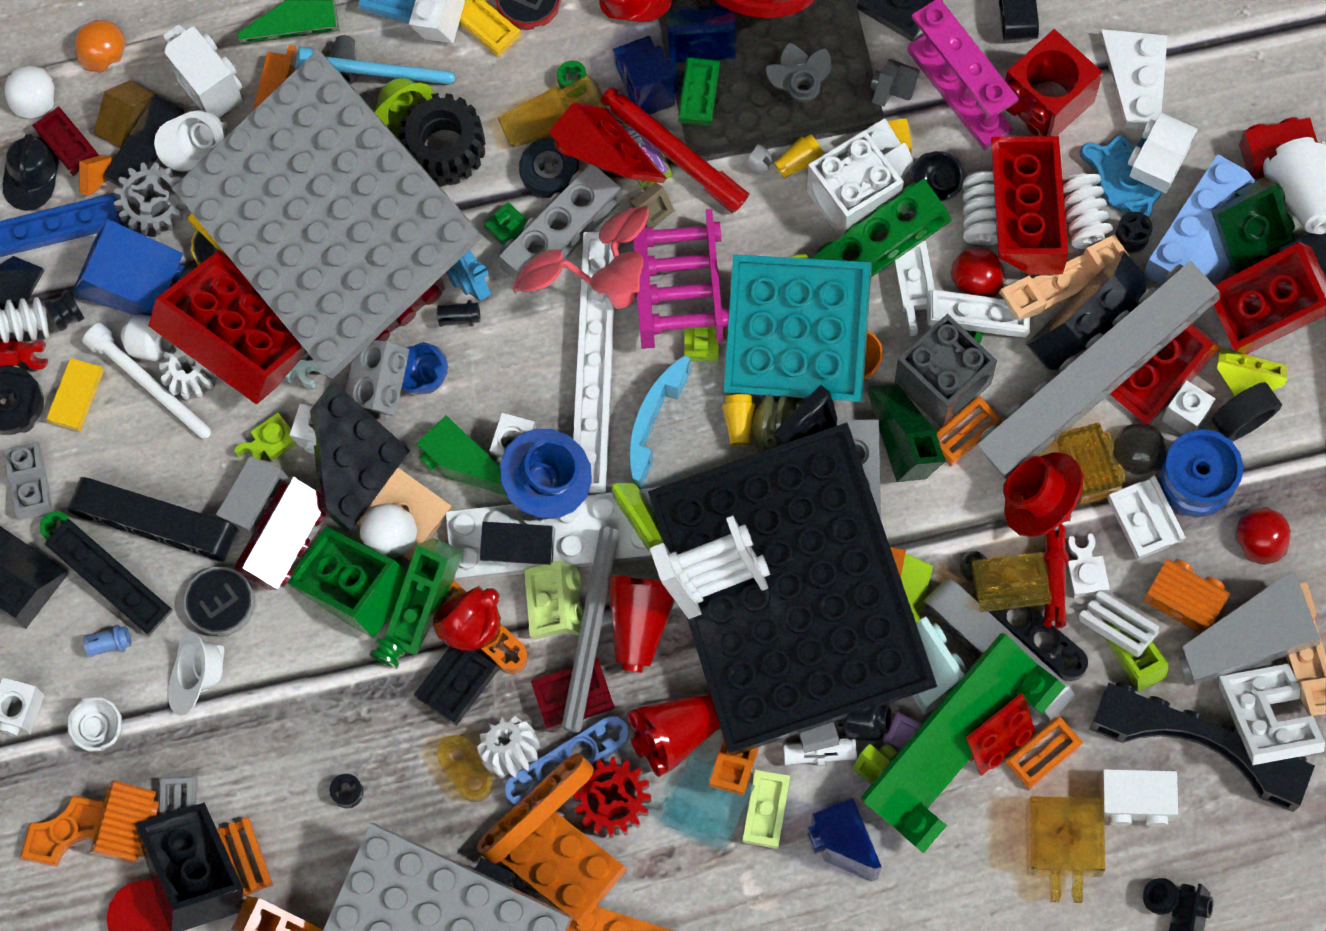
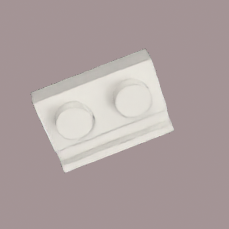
M1155 476L1108 495L1107 500L1137 560L1185 540L1186 537Z

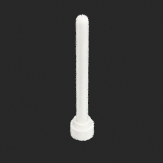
M102 323L93 325L86 332L82 342L92 352L105 353L200 438L206 439L210 437V427L116 346L114 338L111 337L112 332Z

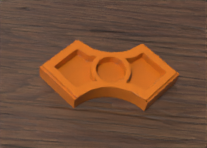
M73 795L67 808L58 817L44 823H29L20 859L58 867L62 856L70 847L80 841L94 838L104 801Z

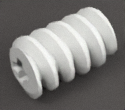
M982 170L968 173L965 176L962 187L964 190L962 199L965 204L963 206V214L965 216L963 219V226L965 228L963 239L972 245L997 244L993 171Z
M1081 173L1063 178L1065 217L1068 224H1070L1068 231L1073 236L1071 244L1074 248L1086 249L1106 239L1104 235L1113 229L1111 224L1102 223L1109 219V213L1107 211H1098L1107 205L1105 199L1098 198L1103 195L1104 189L1100 186H1094L1101 181L1099 174Z
M34 297L32 307H29L25 299L21 298L18 309H15L11 300H6L4 310L0 309V336L4 343H9L11 333H14L18 342H22L25 331L28 332L32 340L37 339L39 330L43 332L46 339H49L46 307L42 305L39 297Z

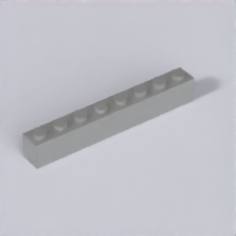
M1189 261L1184 267L1181 264L1174 267L1166 275L1165 279L1167 281L1158 289L1152 287L1146 291L1139 299L1141 304L1131 312L1126 310L1117 316L1112 322L1114 326L1105 335L1099 333L1086 344L1087 350L1078 358L1072 356L1060 366V373L1051 381L1045 379L1038 384L1032 392L1034 394L1033 397L1024 404L1022 402L1015 404L1006 413L1008 418L998 427L995 424L990 426L979 437L981 441L977 444L978 448L1005 479L1025 459L1042 453L1220 300L1219 290L1192 261Z

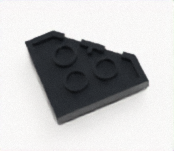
M333 383L327 387L310 410L311 425L314 424L316 445H314L316 473L320 474L322 493L319 495L320 509L345 531H350L410 450L338 384Z

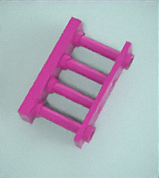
M935 0L912 14L911 18L924 33V36L908 45L907 52L982 149L985 151L991 147V137L1010 135L1012 127L1001 112L1017 103L1019 98L943 1Z
M705 209L706 226L653 230V227H646L645 225L640 234L633 239L634 251L639 252L644 260L640 275L639 292H637L641 349L655 348L654 335L661 334L662 330L715 326L717 343L724 342L723 329H728L729 312L728 308H721L715 242H721L720 221L713 222L712 209ZM708 240V255L655 259V255L648 256L647 248L654 247L656 243ZM710 268L711 283L659 288H657V284L650 285V276H656V272ZM713 297L714 313L660 317L659 313H652V305H659L658 301Z

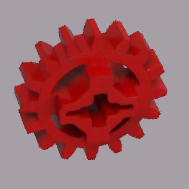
M611 757L609 766H604L600 759L596 760L597 770L593 771L590 779L580 788L582 791L573 794V800L582 802V804L575 807L576 814H586L582 823L585 827L594 823V833L596 835H599L604 828L607 829L609 838L614 837L615 829H620L624 836L628 835L627 826L629 824L637 828L641 826L637 818L638 815L648 816L649 814L648 809L643 806V803L651 802L652 798L650 794L642 792L650 787L648 780L639 781L642 775L640 768L635 769L633 772L629 771L630 761L628 760L621 767L617 766L615 757ZM613 775L612 778L607 781H597L604 776ZM628 781L631 782L636 790V799L626 793L625 789ZM613 791H617L620 801L613 800L611 805L607 804L605 794L611 795ZM588 796L598 801L597 814L591 810L588 804ZM623 812L627 814L621 819L611 820L617 814Z

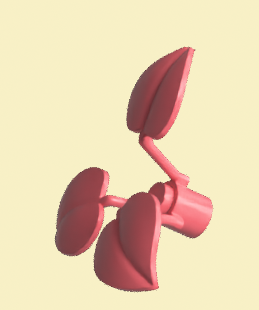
M647 206L630 208L615 214L604 223L599 232V239L603 244L611 243L610 247L614 259L598 270L592 278L568 260H562L563 253L561 250H548L534 256L522 267L515 279L513 292L516 294L518 291L532 292L543 289L558 278L562 268H567L590 284L591 288L597 291L598 294L605 293L615 309L629 306L634 302L637 292H639L640 275L644 260L641 254L636 251L619 254L618 246L620 243L632 241L640 234L648 220L649 208Z

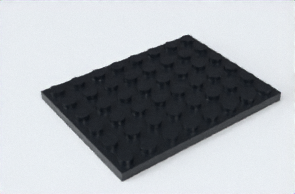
M848 422L648 491L664 545L670 553L676 552L678 555L732 534L726 518L733 516L739 527L746 525L753 542L751 547L757 557L764 556L770 571V575L765 577L768 589L762 591L756 580L751 578L703 597L704 601L698 603L702 614L691 619L687 618L730 756L938 687Z

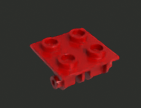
M1022 693L966 737L972 753L969 761H975L981 776L988 770L998 767L1010 752L1017 747L1025 745L1030 740L1032 734L1036 732Z

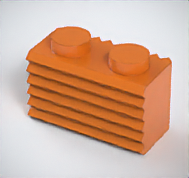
M1167 558L1143 602L1201 634L1213 626L1231 593L1224 590L1225 585L1221 581L1209 576L1204 579L1193 573V567L1187 562L1180 559H1175L1173 562Z
M116 780L109 782L89 853L130 864L137 862L138 856L144 857L135 823L156 817L159 802L154 800L156 791Z

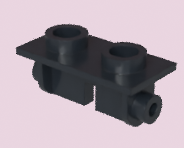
M1181 884L1179 903L1173 910L1172 916L1185 919L1184 925L1170 923L1169 931H1204L1206 918H1210L1212 915L1214 901L1213 897L1210 896L1211 893L1202 884H1198L1197 892H1195V886Z

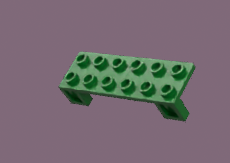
M1000 633L861 796V800L924 853L947 826L928 808L972 757L966 737L1020 693L1024 695V700L1043 714L1066 686L1038 665L1006 634Z

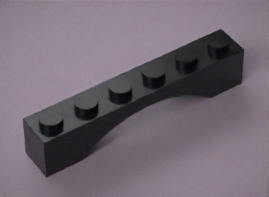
M1116 682L1115 685L1108 683L1089 730L1121 743L1139 738L1170 737L1200 744L1220 754L1233 764L1249 781L1260 799L1292 812L1301 806L1315 765L1306 762L1307 758L1305 756L1252 765L1240 735H1238V730L1234 727L1218 723L1217 726L1203 721L1204 717L1201 714L1191 710L1178 711L1169 707L1170 703L1160 697L1150 696L1146 698L1136 694V689L1130 685Z

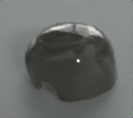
M1146 423L1127 425L1119 431L1112 443L1113 457L1120 468L1138 476L1152 471H1159L1167 454V444L1163 435L1156 427Z

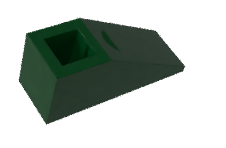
M898 384L868 387L866 390L876 420H879V430L896 482L927 479L946 462L935 429Z

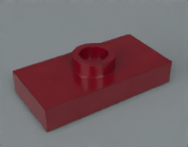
M59 106L32 125L34 130L72 176L79 172V161L99 156L97 151Z

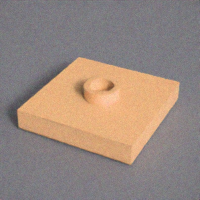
M397 468L356 524L361 527L362 519L371 507L383 503L393 504L410 512L417 526V535L414 545L401 557L411 563L417 544L430 539L446 519V512L452 511L453 508L407 473Z

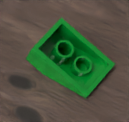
M325 527L294 568L287 584L351 627L375 638L394 612L407 573L395 560L329 527Z

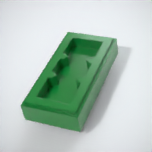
M687 57L678 123L712 126L720 61Z

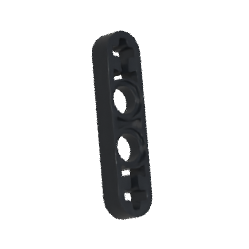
M986 577L977 583L973 598L1054 673L1065 681H1075L1084 675L1088 667V658L1080 647L1060 630L1055 629L1053 624L1051 628L1045 627L1043 625L1044 617L1001 580L995 577ZM983 588L988 591L995 588L997 590L995 597L1002 604L1005 598L1010 600L1004 606L1001 614L996 611L1000 605L992 598L988 601L983 600ZM1011 609H1020L1026 614L1027 621L1021 626H1014L1007 620V613ZM1038 632H1047L1053 637L1054 645L1049 649H1040L1034 642V636ZM1060 644L1065 647L1061 652L1064 657L1069 660L1076 657L1079 660L1076 665L1079 668L1078 671L1075 668L1067 671L1064 668L1066 661L1059 654L1055 660L1050 658L1056 653Z

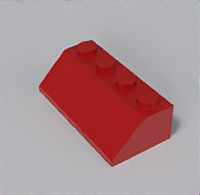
M1059 136L991 137L998 258L1029 275L1063 274L1068 258V242Z

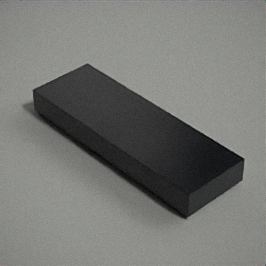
M154 95L104 174L106 181L121 187L118 179L120 177L129 179V168L139 172L141 171V163H145L147 170H150L158 157L154 146L157 131L167 121L185 113L183 108Z

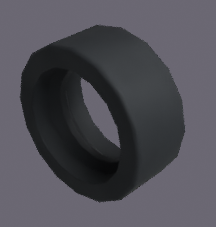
M1266 382L1258 383L1229 400L1218 409L1211 420L1222 435L1231 441H1235L1251 433L1271 419L1281 409L1282 403Z

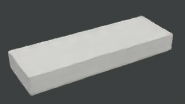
M932 289L927 295V325L934 326L948 313L963 329L969 331L1026 338L1030 333V317L1017 320L1004 299Z

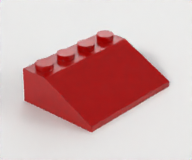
M220 250L156 298L148 327L256 405L278 387L307 353L231 259Z

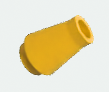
M809 134L805 138L801 136L773 163L780 175L785 179L792 174L807 169L808 164L825 154L813 135Z
M727 395L724 397L725 404L721 405L729 435V445H749L756 404L752 403L751 395Z

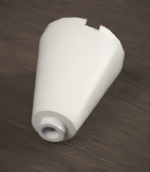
M1305 137L1294 139L1276 148L1277 155L1271 160L1267 157L1264 161L1263 172L1265 178L1277 182L1282 187L1285 193V200L1283 202L1304 229L1309 233L1324 234L1326 233V142L1321 140L1322 144L1316 143L1314 138Z

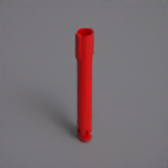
M609 87L603 93L601 101L605 107H611L609 110L702 185L704 191L733 214L744 204L750 193L723 171H717L623 93L619 95L617 93L618 89Z

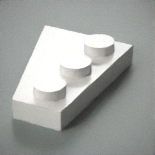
M1101 29L1100 39L1105 47L1108 58L1107 64L1109 71L1112 72L1116 86L1115 93L1125 128L1145 130L1149 120L1156 121L1162 112L1167 35Z

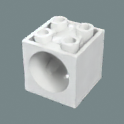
M866 130L808 164L807 193L839 237L844 235L846 230L853 224L862 222L871 216L879 205L891 202L901 195L903 190V180Z

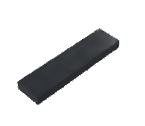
M69 518L44 543L47 548L146 635L150 636L173 611L171 607Z

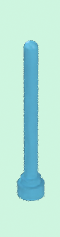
M298 47L296 69L314 53L312 48ZM326 57L339 72L388 78H407L414 81L447 85L455 81V75L450 71Z

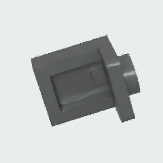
M889 59L883 70H876L870 86V89L875 91L872 103L885 107L891 95L910 100L913 96L920 70Z

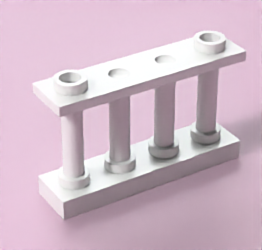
M733 516L726 518L732 534L677 555L676 552L670 553L664 543L649 548L662 584L688 619L702 614L698 603L704 601L703 597L754 578L762 591L768 589L765 577L770 575V571L764 556H756L751 547L753 542L746 525L739 527Z

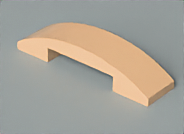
M1114 234L1087 247L1084 254L1066 262L1063 274L1039 275L1035 278H1031L1029 275L1002 288L1000 294L1017 320L1041 314L1072 300L1121 251H1125V249Z
M1307 582L1299 583L1316 626L1315 617L1317 612ZM1320 638V645L1285 656L1287 664L1289 663L1301 689L1300 699L1309 716L1326 714V654Z

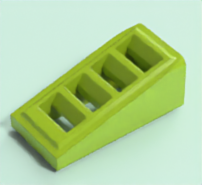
M1105 623L1110 627L1114 628L1115 630H1117L1118 632H1121L1119 629L1115 628L1112 623ZM1126 634V635H1125L1126 637L1130 638V639L1133 640V641L1137 640L1136 638H1134L1133 636H1131V635H1129V634ZM1104 637L1138 692L1167 678L1169 664L1153 641L1142 652H1145L1146 656L1134 662L1132 659L1136 656Z

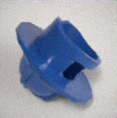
M533 429L518 435L505 449L500 463V481L508 499L523 513L538 519H558L574 512L587 498L592 483L591 464L583 448L569 435L554 429Z

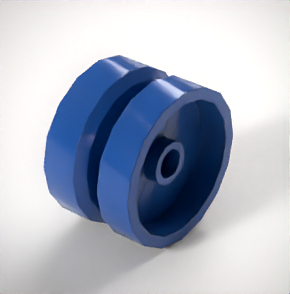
M1206 429L1188 431L1177 438L1162 462L1158 478L1159 485L1170 507L1183 515L1197 518L1213 515L1225 508L1242 480L1244 466L1240 451L1230 439L1216 431Z

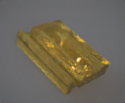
M1042 552L972 561L971 569L980 612L1051 604L1052 596L1048 586L1049 582Z

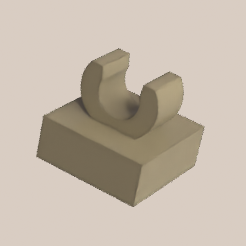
M656 182L650 187L645 186L643 188L644 192L636 198L632 197L629 199L633 208L647 206L649 208L646 227L654 228L675 211L664 188Z

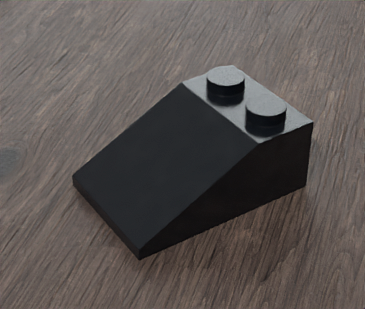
M205 802L135 823L159 906L170 931H185L240 912L243 887Z

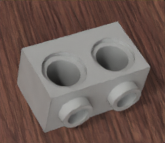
M373 340L352 360L346 393L368 413L396 416L410 349L387 341Z

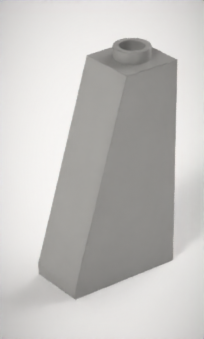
M1295 571L1286 574L1182 646L1185 656L1179 658L1186 679L1193 677L1197 686L1218 679L1219 676L1233 674L1320 645L1319 634Z

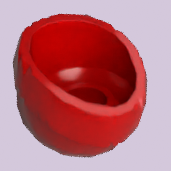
M479 585L445 604L433 618V625L438 638L443 640L446 645L461 651H476L488 646L495 639L500 629L501 617L497 609L499 593L494 588L483 590Z

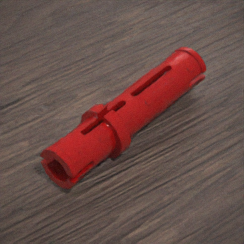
M1062 524L1058 526L1057 532L1053 529L1049 533L1044 534V553L1041 556V565L1044 567L1043 625L1051 628L1052 621H1055V629L1066 626L1065 567L1068 566L1069 555L1065 553L1066 527Z

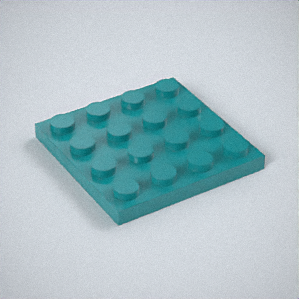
M733 254L724 392L808 398L822 385L830 391L832 400L862 402L872 263Z

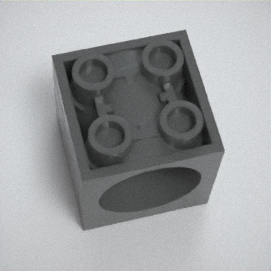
M947 313L898 358L894 383L898 384L904 393L940 427H943L992 384L997 360Z

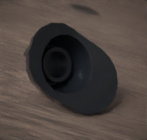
M26 134L25 137L13 142L6 153L3 194L7 202L16 209L23 211L36 210L45 205L52 197L59 159L42 138Z

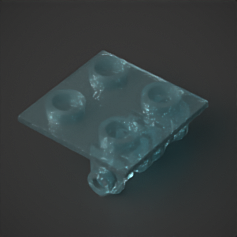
M690 756L671 798L666 797L662 804L661 810L664 811L660 822L725 852L755 785L748 783L744 796L710 787L709 782L714 766Z

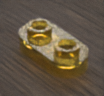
M451 735L443 739L438 746L437 757L460 795L469 802H481L488 798L493 790V779L471 743L460 735ZM455 750L463 752L462 758L458 761L450 759L451 753ZM474 779L482 781V786L478 790H471L469 788L470 782Z

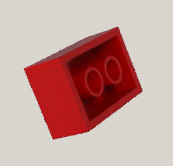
M1301 242L1214 285L1220 294V300L1214 304L1216 312L1233 350L1247 355L1326 316V278L1312 248Z

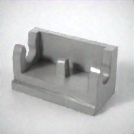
M249 456L216 516L236 526L238 532L251 537L283 479L289 477L281 468Z

